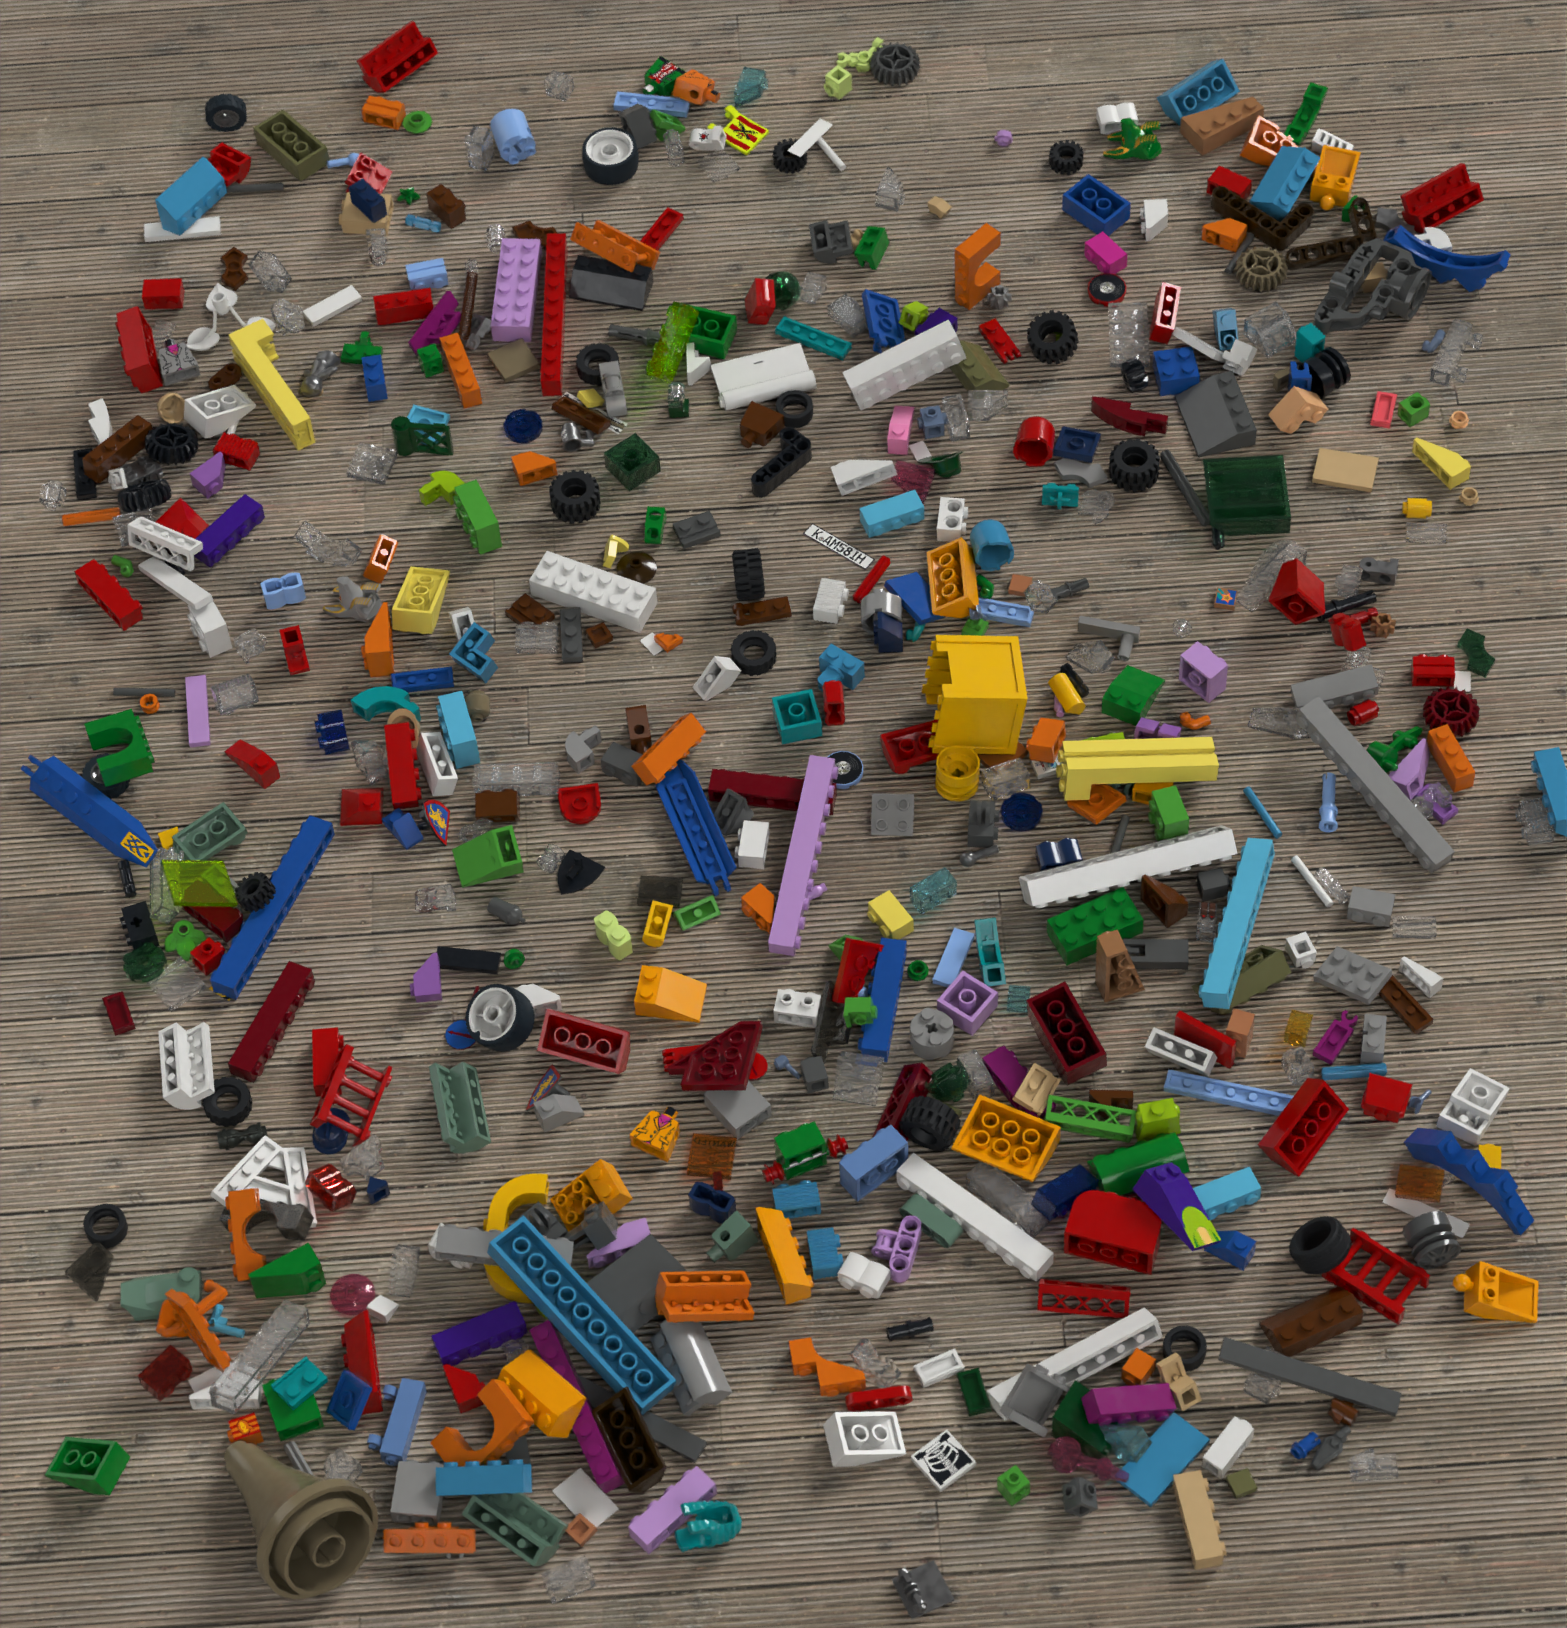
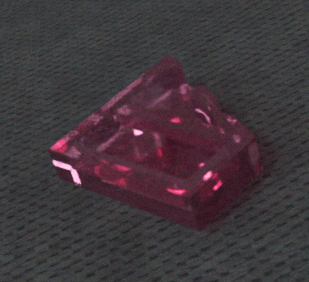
M897 460L895 469L898 475L891 477V480L905 492L916 490L924 505L935 476V469Z

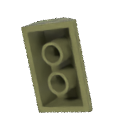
M966 341L960 342L966 359L949 368L975 402L1009 387V383L980 345Z

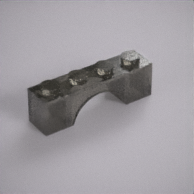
M260 1199L261 1211L249 1220L246 1234L259 1223L275 1221L276 1227L285 1239L305 1241L314 1217L305 1205H291L281 1201L274 1203ZM225 1207L219 1220L229 1231L228 1219H231L230 1210H227Z

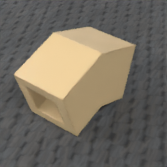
M936 196L927 202L929 211L936 214L940 219L944 218L952 208L944 199Z

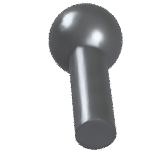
M996 844L976 852L964 851L960 855V863L963 866L971 867L976 863V860L999 853L998 846Z

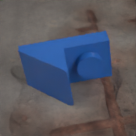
M398 808L382 818L383 824L406 850L424 839L409 812L404 814Z

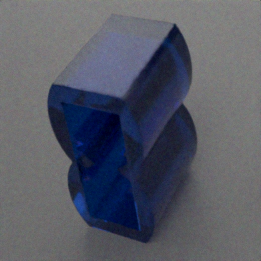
M342 709L317 714L318 721L314 722L316 732L321 733L322 736L318 737L320 749H324L326 755L350 750Z

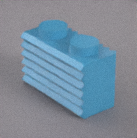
M804 1180L797 1185L780 1184L776 1188H772L775 1210H781L785 1219L821 1214L817 1182Z
M833 1227L807 1231L813 1278L816 1280L818 1278L838 1276V1272L844 1263L842 1254L837 1252V1248L841 1247L839 1234H834Z

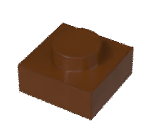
M604 622L585 630L586 636L595 649L613 641V635Z

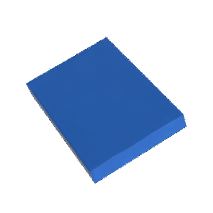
M917 572L885 582L884 587L890 593L901 597L903 608L919 625L946 617L932 613L930 586Z

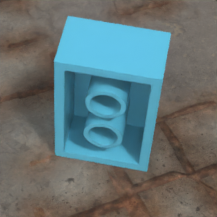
M458 691L438 696L439 705H436L438 720L443 731L445 745H447L451 761H454L456 769L480 763L477 741L463 692Z

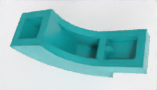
M390 686L374 687L359 693L351 699L353 712L368 722L378 714L385 712L393 713L397 709H408L415 715L418 722L421 721L419 707L414 702H410L409 693L400 688Z
M996 917L975 919L976 947L983 983L987 986L1006 984V977L1000 952Z

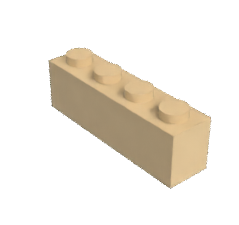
M1201 1470L1173 1475L1172 1486L1194 1570L1222 1565L1223 1556H1226V1548L1224 1542H1220L1218 1534H1221L1218 1520L1213 1518L1212 1513H1215L1213 1500L1208 1499L1209 1484L1207 1478L1202 1477Z

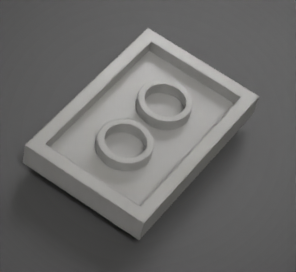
M1336 946L1313 977L1315 982L1369 1005L1393 974L1390 968Z

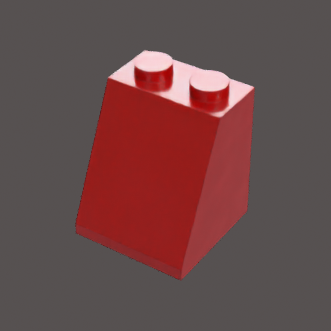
M1297 558L1282 564L1268 601L1293 624L1303 623L1325 614L1324 582Z

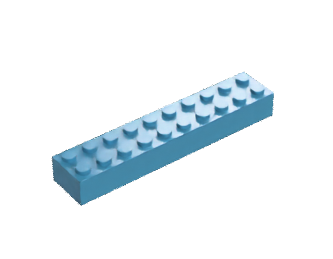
M524 1215L489 1242L487 1253L616 1393L624 1387L629 1388L641 1415L645 1414L673 1390L676 1379Z

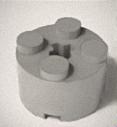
M875 589L873 593L866 595L861 600V624L863 630L874 635V620H878L877 612H883L902 622L901 597L885 592L883 589Z
M924 1008L912 1019L910 1024V1042L914 1053L926 1060H934V1058L938 1057L943 1058L950 1053L954 1045L953 1020L946 1013L932 1008Z

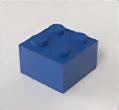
M1192 346L1153 352V371L1160 397L1179 394L1200 382V374Z

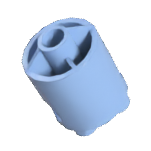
M506 109L500 111L492 118L490 128L501 158L509 161V164L515 165L520 160L533 156L536 153V144L522 111Z

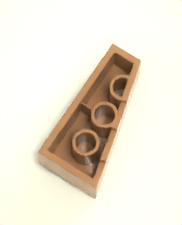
M1252 96L1181 117L1180 134L1203 156L1250 131L1258 115L1264 116V107Z
M1118 930L1106 931L1097 936L1095 983L1104 1003L1145 990Z

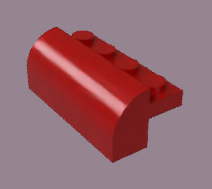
M410 21L356 61L364 74L361 77L365 83L374 91L385 93L436 56L438 51L431 38L422 37L415 22Z
M1459 163L1400 196L1404 211L1401 213L1405 222L1414 226V231L1423 234L1424 227L1435 228L1484 201L1480 184L1470 181L1464 163Z

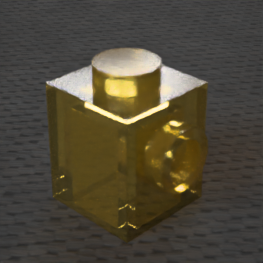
M1292 1009L1285 1030L1284 1042L1294 1047L1300 1046L1305 1048L1312 1027L1313 1015Z

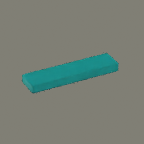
M785 316L775 328V334L842 361L852 348V343Z

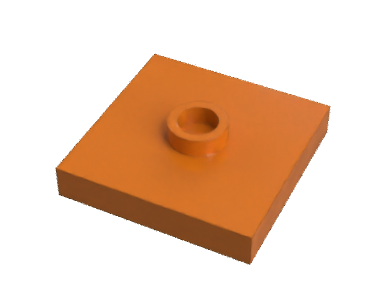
M1091 784L1090 800H1068L1067 806L1097 825L1127 800L1124 794L1108 784Z

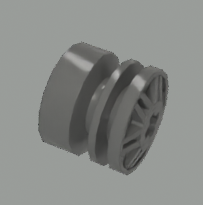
M1432 1211L1422 1214L1403 1227L1402 1233L1409 1248H1412L1411 1253L1415 1258L1416 1265L1423 1269H1433L1447 1264L1460 1254V1244L1455 1234L1451 1232V1224L1444 1212Z

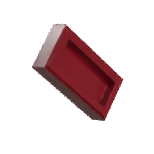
M123 991L102 998L115 1036L136 1029Z

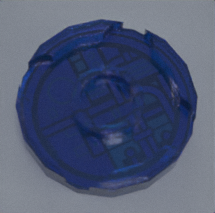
M518 409L507 415L503 428L506 437L511 441L528 443L540 436L543 423L540 415L535 411L531 410L530 412L526 411V409Z
M1015 793L1007 800L1005 799L1001 806V819L1004 824L1010 829L1019 832L1035 828L1041 822L1043 816L1040 801L1038 802L1036 797L1027 793Z

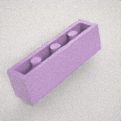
M698 1466L692 1470H687L677 1484L669 1486L659 1500L652 1501L641 1516L637 1515L631 1520L628 1526L630 1537L650 1554L693 1516H684L680 1505L689 1502H702L703 1500L710 1501L717 1494L716 1484Z

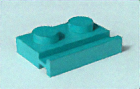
M305 1356L276 1380L271 1387L294 1411L328 1382V1378Z

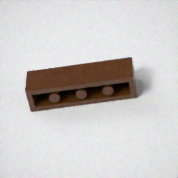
M139 415L135 416L82 458L84 474L98 484L108 477V470L120 468L145 448V438L148 431L152 430V424Z

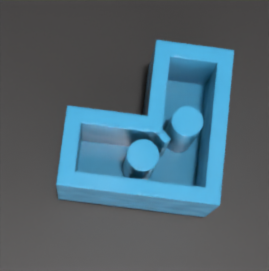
M473 622L449 655L457 664L484 683H487L498 669L495 662L485 655L495 642L494 638L488 631Z

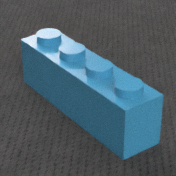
M501 1460L487 1461L486 1466H480L479 1461L465 1462V1466L458 1467V1462H444V1467H435L436 1496L532 1493L531 1464H523V1460H509V1465H501Z

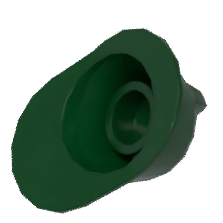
M963 451L926 457L917 462L930 463L937 475L947 478L961 473L959 454L963 453Z

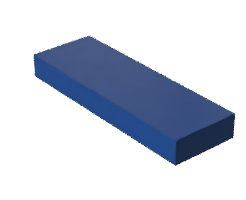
M452 666L391 674L392 687L400 688L408 693L454 687Z

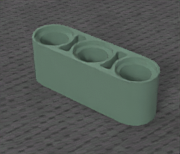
M914 1193L899 1209L903 1218L909 1215L918 1217L921 1221V1231L944 1248H949L964 1232L958 1222L917 1193Z

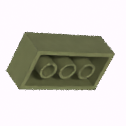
M283 109L253 127L257 144L300 182L325 167L327 161L330 160L327 147Z

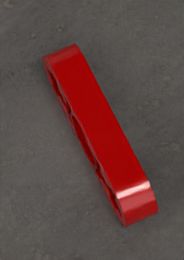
M905 1385L853 1392L845 1396L846 1408L851 1412L906 1405L913 1400L911 1388Z

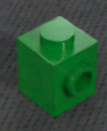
M435 343L417 349L419 365L426 378L444 372L442 357Z

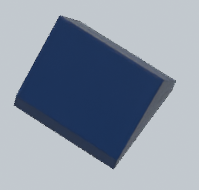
M370 1176L367 1188L370 1204H374L390 1195L387 1181Z

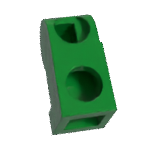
M647 506L644 534L645 544H662L663 531L667 519L665 507ZM654 512H657V513H659L660 515H651V514L654 513Z

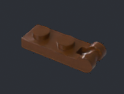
M788 596L747 604L735 603L732 606L733 613L736 615L735 623L737 626L792 617Z

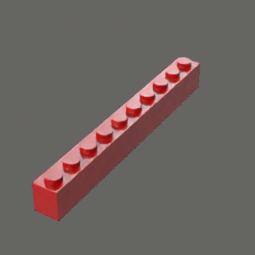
M566 233L547 234L540 380L542 396H562L568 258Z

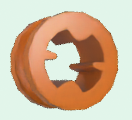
M146 694L140 699V705L144 713L153 714L160 708L157 696L154 694Z

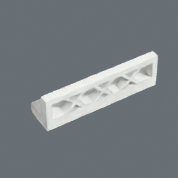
M142 516L128 524V543L130 546L188 571L194 569V555L203 550V542ZM135 535H138L142 543L135 540ZM149 541H152L157 549L153 548ZM164 547L168 548L173 556L169 555ZM180 554L187 556V562L183 560Z

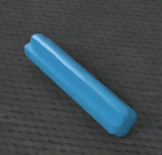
M1385 1063L1323 1067L1321 1069L1322 1080L1369 1077V1073L1380 1076L1387 1074Z

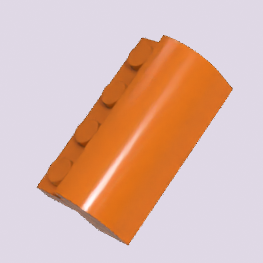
M744 1270L659 1273L655 1294L658 1314L664 1315L667 1322L753 1320L754 1311L748 1301L751 1282Z

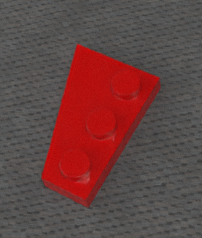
M846 938L832 1001L845 1004V997H858L859 991L865 984L864 978L868 970L872 969L875 965L874 959L878 951H882L884 945Z

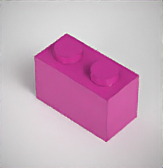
M1104 232L1085 242L1084 255L1088 261L1093 262L1100 272L1116 274L1127 267V253Z

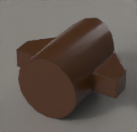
M1333 1398L1327 1414L1332 1417L1336 1424L1339 1425L1342 1422L1351 1427L1359 1414V1410L1353 1407L1354 1403Z

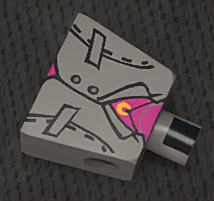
M174 339L164 341L165 348L160 349L158 352L165 386L200 376L198 363L185 343L176 344Z

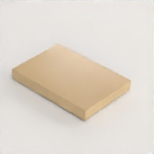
M1319 448L1312 483L1372 493L1379 458Z

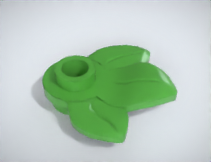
M181 920L174 925L173 932L167 936L165 950L166 952L176 950L182 959L189 961L191 958L190 952L207 938L202 931L194 929L191 922ZM186 927L187 932L181 933L180 929Z

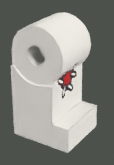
M714 126L713 129L696 128L691 131L689 146L692 149L703 151L724 150L726 134L721 126Z

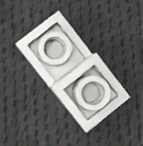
M124 468L108 470V481L112 490L128 487Z

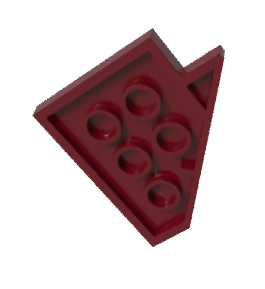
M740 1021L668 1066L669 1075H683L681 1081L682 1091L746 1090L763 1029L762 1022Z

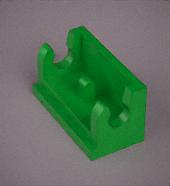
M867 226L854 252L860 266L864 267V261H867L871 270H877L890 243L885 228Z

